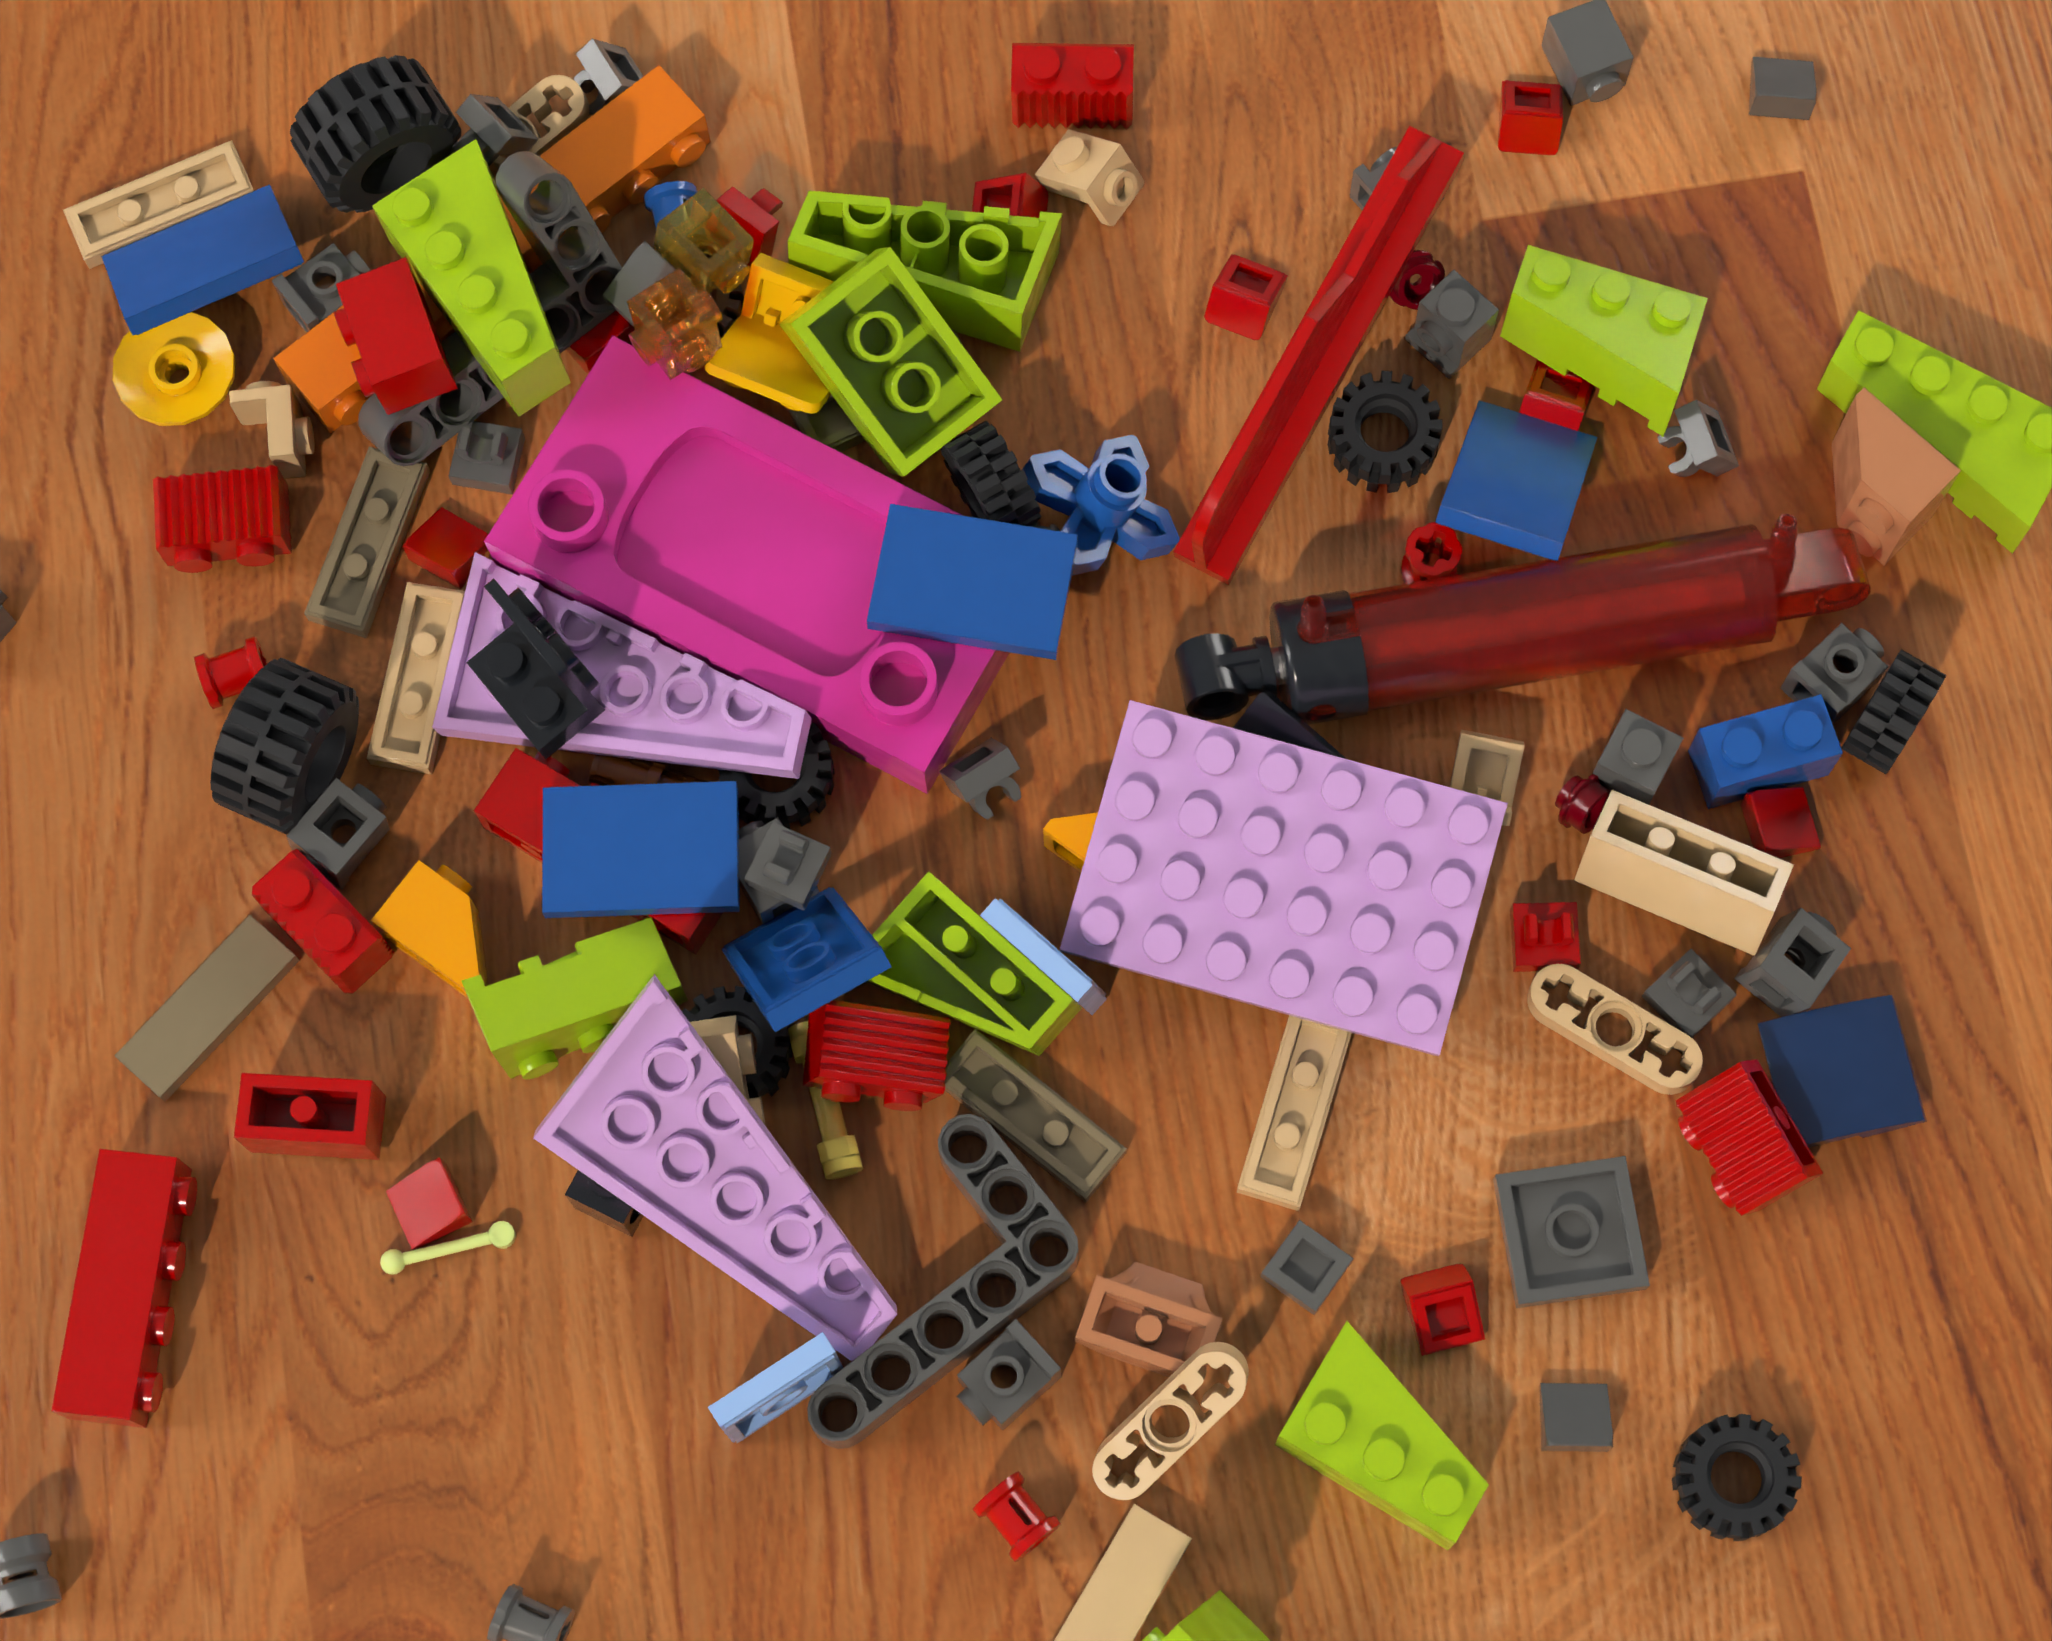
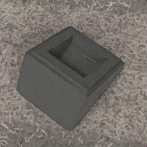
M1753 57L1751 61L1749 115L1809 120L1816 104V82L1813 61Z
M645 241L634 250L603 293V298L645 338L691 298L685 278Z
M1539 1384L1541 1451L1608 1452L1613 1448V1430L1607 1384Z

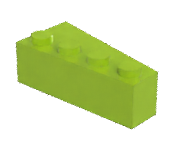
M477 139L372 205L391 245L401 258H407L419 283L518 417L571 383L510 220L498 193L496 183Z
M809 190L788 238V261L791 265L836 281L877 248L891 247L951 330L955 329L956 332L1020 352L1059 254L1062 213L1040 211L1039 218L1009 215V208L984 206V213L947 210V203L923 201L922 206L918 207L891 205L887 197Z
M1858 310L1831 358L1817 390L1846 414L1855 396L1863 388H1866L1961 470L1948 491L1954 498L1952 503L1970 519L1976 516L1998 535L1995 540L2013 554L2031 528L2052 488V407Z

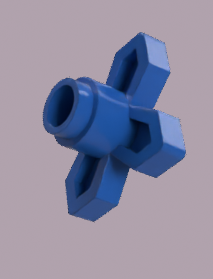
M1134 435L1104 440L1096 450L1090 468H1087L1061 449L1034 454L1022 468L1028 478V485L1035 493V501L1069 516L1060 532L1078 534V545L1072 576L1098 570L1107 558L1112 541L1141 561L1168 555L1180 540L1168 509L1145 500L1147 492L1145 473L1149 468V464L1138 438Z

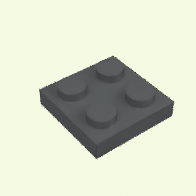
M1626 1156L1495 1175L1493 1183L1516 1308L1646 1290L1650 1286Z

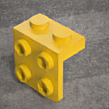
M760 253L751 264L741 315L708 354L705 364L706 372L722 379L732 387L747 389L775 400L787 409L811 414L819 412L831 396V393L779 324L834 281Z

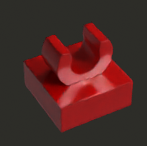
M732 186L717 199L709 239L750 269L751 264L760 253L772 256L779 221L772 215L782 207L783 202L765 188L759 190L749 199Z
M1577 902L1512 904L1510 920L1513 972L1540 971L1552 964H1565L1577 970L1579 969L1581 961Z

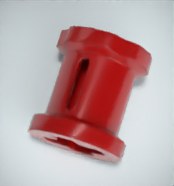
M1436 522L1428 523L1412 531L1407 538L1405 555L1401 565L1402 579L1410 590L1418 595L1430 597L1440 595L1450 588L1455 581L1457 565L1460 563L1462 545L1457 539L1456 532ZM1436 538H1440L1442 542H1436ZM1429 553L1440 556V559L1435 562L1434 566H1428L1422 562L1428 557ZM1421 576L1427 577L1426 581H1422Z
M256 636L245 639V646L211 658L205 653L194 657L199 680L212 709L223 706L224 699L240 694L260 669L268 664Z
M1019 1471L998 1484L973 1508V1511L979 1518L987 1516L1011 1546L1009 1556L1014 1562L1019 1561L1033 1551L1061 1525L1055 1515L1047 1517L1023 1488L1025 1478Z

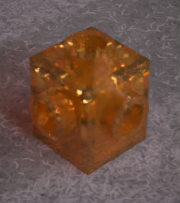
M680 268L627 301L635 331L628 335L632 345L647 366L657 362L670 380L684 371L694 372L702 368L713 358L715 352L722 348L717 323L723 320L718 306L704 288L696 290Z

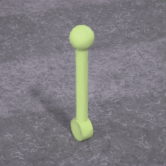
M498 1221L490 1227L489 1232L407 1252L389 1249L381 1256L380 1265L386 1273L397 1274L404 1269L405 1265L493 1244L497 1248L505 1249L514 1243L516 1232L510 1223Z

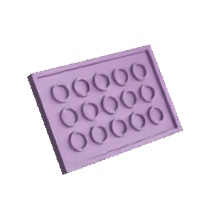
M1130 700L1061 942L1060 952L1439 1056L1508 803Z

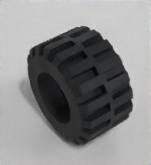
M398 55L388 59L385 56L379 57L363 64L360 63L327 81L299 109L295 115L296 121L290 128V135L292 137L290 141L324 198L332 208L337 207L339 211L346 213L354 210L356 213L372 210V205L455 153L456 150L454 148L461 137V128L458 125L457 119L424 67L413 58L407 60L405 56Z
M283 658L274 659L264 668H261L236 699L220 732L211 769L210 784L214 802L287 835L336 778L340 780L354 746L358 728L359 700L356 696V691L349 686Z

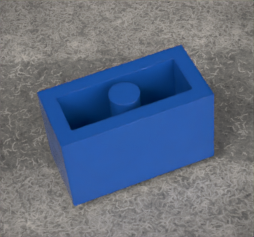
M1822 694L1700 728L1688 749V754L1708 809L1743 800L1747 792L1785 788L1828 776L1843 754Z

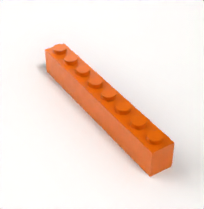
M658 65L547 149L540 157L572 183L600 232L603 233L609 226L612 217L629 204L643 202L644 194L652 187L658 185L659 181L677 167L686 168L697 161L703 154L706 145L711 141L705 114L664 69ZM539 183L532 189L531 194L537 189ZM502 200L529 273H532L542 263ZM420 284L442 342L454 333L455 330ZM333 312L273 359L286 383L292 387L297 396L330 434L341 425L347 426L358 421L362 405L370 397L364 396L351 364L352 361L360 359L361 356L357 344L349 347L346 345Z

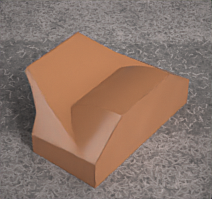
M1134 1262L1125 1271L1112 1278L1096 1275L1075 1336V1342L1105 1356L1170 1377L1200 1347L1216 1341L1223 1318L1215 1316L1210 1311L1205 1299L1203 1284Z

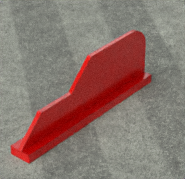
M1409 125L1173 551L1175 558L1227 585L1231 583L1462 165L1464 152Z

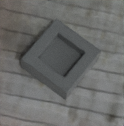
M1299 1220L1262 1271L1260 1277L1308 1312L1315 1315L1354 1258Z

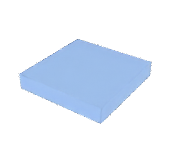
M995 898L981 913L980 916L1091 1015L1107 1000L1105 997L1106 993L1089 976L1001 898L999 900Z
M822 1332L710 1405L708 1409L728 1438L733 1443L735 1441L739 1443L811 1396L822 1384L842 1370L843 1366L836 1351Z

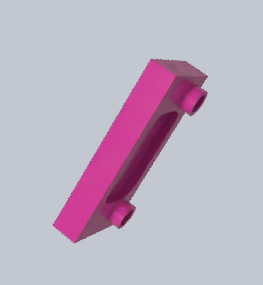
M613 335L484 540L496 565L518 576L522 574L535 580L544 588L571 601H579L656 638L659 643L683 655L687 653L704 661L709 667L736 680L742 679L806 710L812 718L811 724L814 722L821 730L824 740L926 794L929 793L940 774L939 770L944 767L1010 653L867 629V616L890 504L956 515L961 514Z

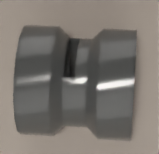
M47 1534L25 1535L0 1542V1619L33 1613L61 1602L62 1597L58 1580L49 1575L47 1561L52 1554Z

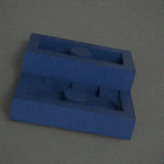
M1892 995L1832 1005L1758 1023L1774 1089L1809 1148L1858 1135L1865 1138L1927 1122L1895 1000Z

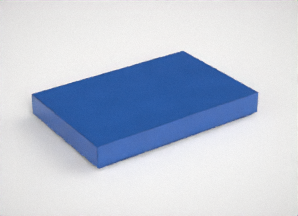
M270 184L101 256L124 320L133 336L304 263Z
M1479 400L1441 502L1436 523L1558 561L1598 437Z
M890 504L867 616V629L1056 660L1078 545V534Z
M737 781L543 788L542 913L545 918L740 912L739 797Z
M828 887L811 897L805 911L794 906L776 916L773 920L724 945V948H722L731 968L774 1032L779 1031L892 967L882 947L834 887Z

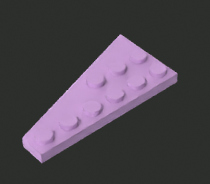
M476 552L474 553L432 726L441 736L535 747L466 663L513 624V621L484 587L494 578L508 595L519 587L599 682V685L591 691V694L605 711L558 750L799 779L812 720L806 710L742 679L736 680L709 667L704 661L687 653L683 655L659 643L654 637L579 601H571L544 588L539 582L522 574L518 576L496 565L493 560Z
M654 974L537 1127L533 1138L815 1336L823 1332L836 1351L851 1361L855 1360L874 1345L897 1315V1305Z

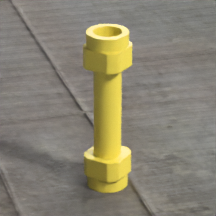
M808 1021L788 1028L796 1063H803V1067L805 1065ZM809 1087L823 1141L817 1145L825 1179L843 1178L862 1171L863 1166L855 1135H848L840 1102L823 1099L821 1097L822 1089Z

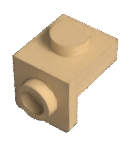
M1070 129L1067 130L1035 173L1036 178L1047 191L1088 203L1099 221L1108 226H1114L1144 185L1142 176L1121 144Z
M258 381L249 384L246 389L230 391V406L242 425L267 423L269 457L274 466L279 468L284 479L305 477V454L314 453V433L310 417H303L302 406L292 387L274 381Z
M1461 729L1449 787L1508 803L1502 825L1510 826L1512 803L1525 746L1524 742Z

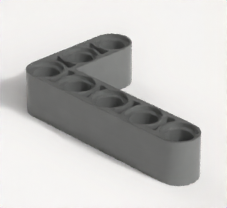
M529 151L516 152L508 156L500 165L496 174V187L506 207L542 263L540 267L530 273L558 350L562 353L616 311L603 298V293L619 273L622 266L572 183L537 154ZM539 183L537 189L531 194L532 189ZM456 331L441 343L458 389L387 415L376 394L370 396L362 405L358 417V425L362 434L394 464L410 466L422 461L460 432L463 426L469 425L504 398ZM399 424H401V425L398 427V429L393 432V430H394Z
M965 1114L950 1119L941 1129L938 1138V1149L941 1164L946 1174L1002 1245L822 1384L813 1393L807 1407L808 1421L816 1436L827 1446L844 1449L860 1443L1006 1329L1015 1319L1020 1318L1066 1282L1076 1270L1079 1261L1078 1238L1073 1228L994 1128L982 1117ZM967 1135L979 1137L987 1146L985 1154L980 1160L965 1164L958 1162L951 1156V1147L957 1139ZM1003 1186H1014L1025 1193L1027 1201L1021 1211L1012 1215H1004L992 1208L990 1204L992 1195ZM1052 1236L1065 1243L1068 1253L1061 1263L1056 1266L1046 1267L1033 1260L1030 1252L1037 1240ZM992 1277L1006 1278L1016 1288L1014 1298L1003 1307L993 1308L987 1306L978 1296L981 1285ZM943 1317L956 1319L964 1329L961 1340L955 1346L947 1349L934 1347L926 1338L928 1328L933 1321ZM888 1358L902 1359L911 1369L908 1381L897 1390L880 1388L874 1382L876 1368L882 1361ZM835 1399H846L852 1401L857 1406V1417L854 1424L842 1432L827 1430L822 1425L821 1416L823 1410L828 1403Z

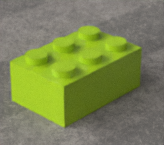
M891 247L877 248L779 324L890 474L906 476L1002 401L1000 395Z

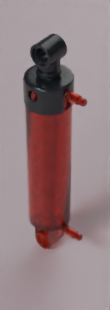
M1782 514L1773 525L1770 539L1763 540L1761 533L1755 525L1746 524L1559 556L1558 561L1542 559L1349 593L1342 590L1273 603L1270 608L1271 648L1267 636L1254 637L1252 645L1237 647L1235 639L1229 635L1213 633L1196 636L1183 642L1176 649L1174 656L1184 703L1189 716L1205 721L1230 717L1240 712L1247 705L1248 696L1258 695L1265 690H1269L1277 697L1278 685L1282 702L1310 725L1367 715V712L1372 710L1772 642L1776 634L1777 622L1849 609L1863 602L1871 593V587L1853 532L1844 528H1830L1798 534L1796 517L1791 514Z

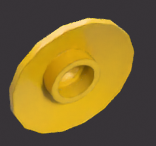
M193 312L139 335L133 336L131 331L123 336L113 357L112 380L120 400L138 418L159 426L186 425L208 416L225 400L235 378V355L226 334L209 318ZM175 371H189V375L183 381L175 384L169 382L171 375Z

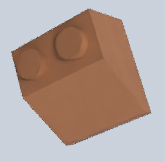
M1863 388L1855 396L1832 441L1837 525L1844 531V536L1852 548L1866 557L1873 556L1882 565H1885L1934 516L1961 471L1866 388Z

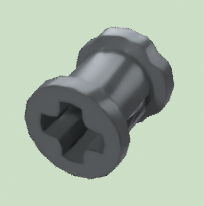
M512 1584L508 1586L496 1608L489 1626L487 1639L490 1641H502L503 1639L507 1641H566L574 1619L575 1610L565 1605L561 1609L556 1610L524 1596L523 1588Z

